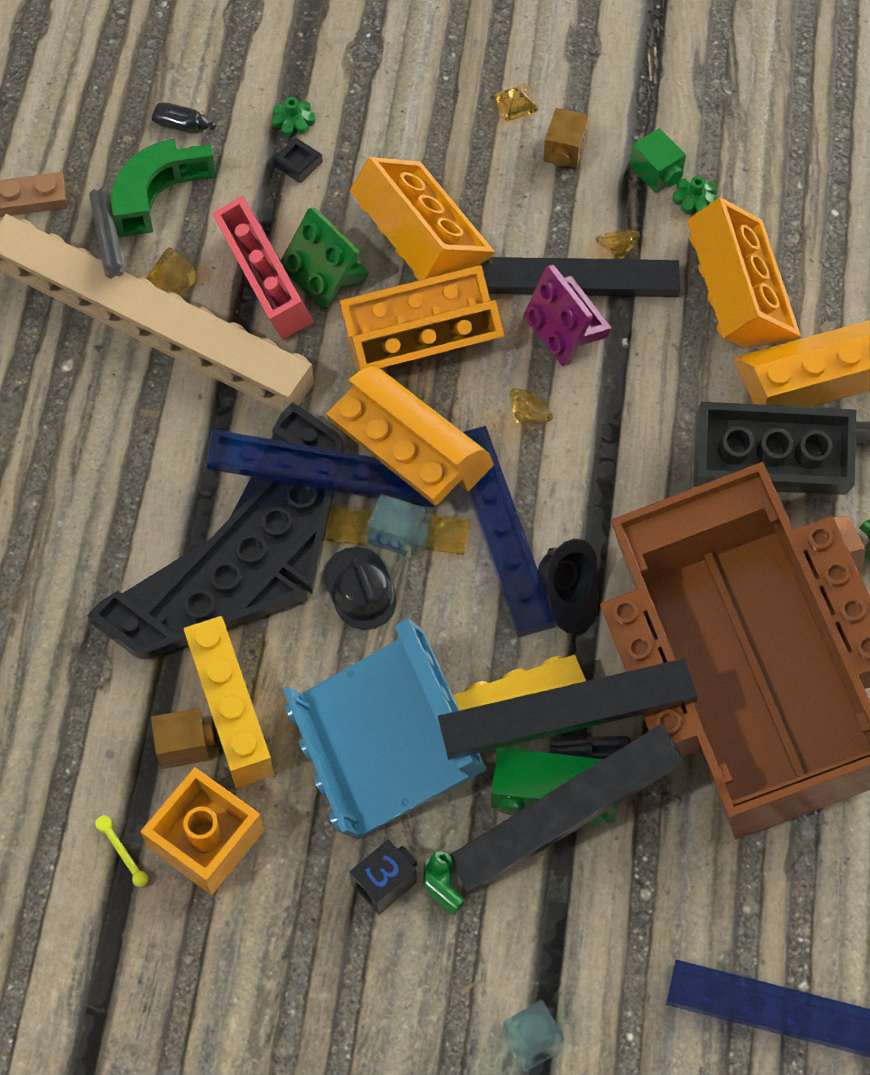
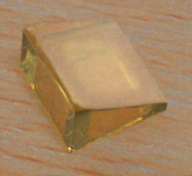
M170 247L163 252L146 278L155 287L167 293H176L179 296L197 281L193 265Z

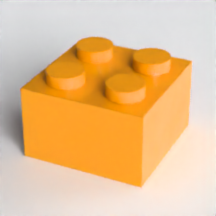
M194 767L140 832L150 851L212 896L265 830L260 813Z

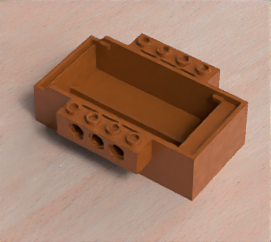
M760 462L611 519L624 562L636 589L600 603L626 672L686 658L698 696L697 702L643 714L649 731L660 724L666 727L682 757L700 751L735 840L869 791L870 700L865 689L870 688V596L833 515L793 530L764 463Z

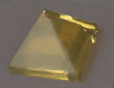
M524 83L493 93V98L506 122L538 111V107Z
M626 228L597 235L595 237L596 243L619 259H623L639 238V231Z
M513 388L509 392L515 423L548 422L554 418L553 414L533 391Z
M333 505L327 541L365 546L371 509Z
M432 514L426 550L464 555L470 519Z

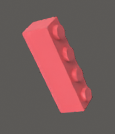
M242 195L212 213L269 320L282 340L314 323L312 316L244 196Z

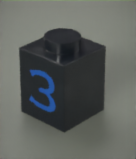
M388 839L349 871L351 885L379 915L417 883L415 869L417 862L405 847L400 846L397 849Z

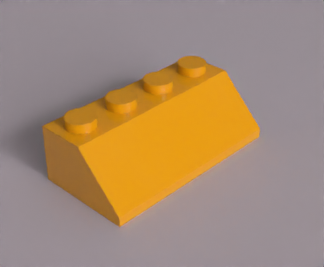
M368 157L350 192L358 200L361 209L368 213L377 224V229L392 243L396 253L414 271V276L418 280L475 267L492 257L495 251L421 162Z
M721 197L687 220L691 233L689 239L697 252L700 262L698 268L705 279L709 291L707 295L708 301L714 308L718 320L717 330L721 337L743 348L792 341L801 337L762 219Z
M870 320L736 356L734 362L753 404L813 407L870 391Z

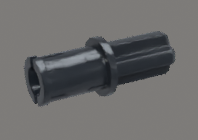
M587 732L586 736L577 737L550 736V753L605 759L631 743V740L628 736L592 737L591 732Z

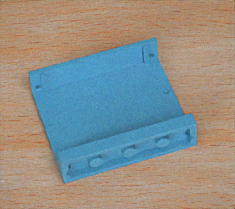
M409 618L394 626L399 639L309 690L299 693L289 686L283 688L288 701L285 704L286 713L293 724L299 727L303 737L299 739L300 747L305 756L313 762L317 774L314 775L316 786L323 796H327L332 810L329 811L330 820L339 833L342 832L357 840L486 771L479 753L448 760L438 715L460 710L423 629Z

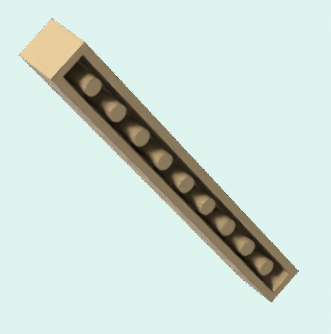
M6 214L0 221L1 272L281 412L292 402L299 406L314 385L312 363L298 353L291 354L279 348L268 338L254 336L248 333L241 325L234 322L228 323L216 317L207 308H197L185 302L178 294L173 292L167 293L155 287L149 280L143 277L136 278L124 272L121 277L114 276L110 279L105 276L102 260L96 258L91 252L84 248L77 249L65 243L56 234H47L36 229L32 223L25 219L18 220Z

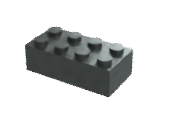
M701 401L696 411L693 487L763 462L776 491L847 495L855 486L857 410Z

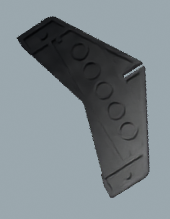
M292 402L280 414L272 430L273 436L228 521L208 541L123 593L116 591L100 601L87 615L89 622L133 656L139 659H151L188 645L183 629L185 627L222 616L228 630L308 600L307 593L283 575H287L313 594L343 456L341 436Z

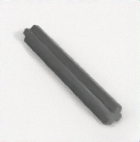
M102 187L99 190L93 189L89 196L104 273L110 279L114 276L121 277L125 271L108 190Z

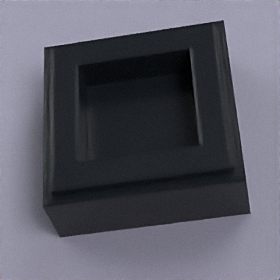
M296 137L273 158L274 167L298 183L305 180L323 162L321 153Z

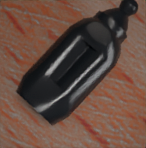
M158 103L152 115V121L156 124L184 132H201L208 128L211 130L216 128L215 122H209L205 115L200 114L196 109L172 103Z

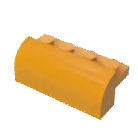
M482 265L338 301L347 334L348 348L357 372L370 366L383 368L504 337L496 300L490 301Z
M376 366L364 368L349 379L352 388L326 413L330 422L435 506L457 484L469 492L494 466L489 452Z

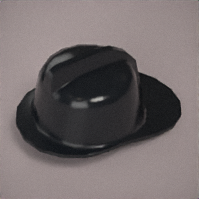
M576 538L563 542L558 548H549L538 566V584L542 592L548 596L551 616L556 625L566 633L578 634L589 628L598 612L599 595L596 553L588 542Z
M351 547L335 553L330 558L324 571L325 582L335 610L341 620L349 626L360 630L376 629L387 623L394 614L397 600L393 583L379 555L366 548Z

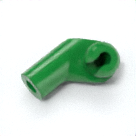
M436 851L425 861L423 888L427 895L450 915L454 916L462 908L466 899L450 886L452 858L444 851Z

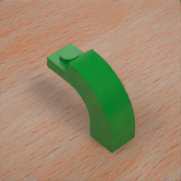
M175 138L148 146L127 161L114 181L111 195L112 212L118 237L153 232L152 204L158 194L167 187L182 182L216 178L211 144L177 149Z

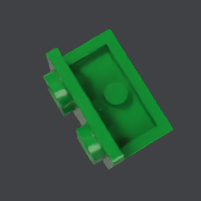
M309 208L280 260L288 275L321 308H328L341 286L364 284L370 273L360 263L358 257L359 250L316 208Z

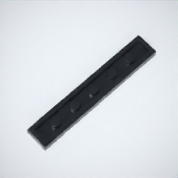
M491 257L480 264L482 265L489 294L533 295L546 266L554 265L564 278L572 276L587 296L679 297L680 294L679 260Z
M686 658L438 715V721L447 758L451 760L697 702L698 696Z
M662 724L656 726L450 854L452 863L466 891L473 894L686 763L666 727Z

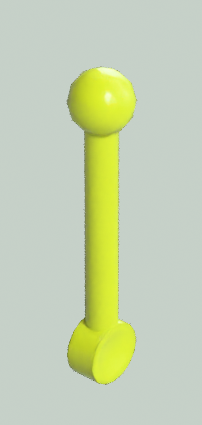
M106 815L100 816L95 823L97 830L102 834H106L132 873L133 884L137 887H144L148 883V874L139 870L113 831L111 818Z

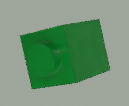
M658 128L632 144L629 167L657 193L667 186H674L681 180L684 174L686 154Z

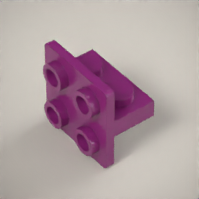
M554 265L546 266L524 312V317L561 366L570 364L578 346L607 338L612 328L572 276L564 278Z

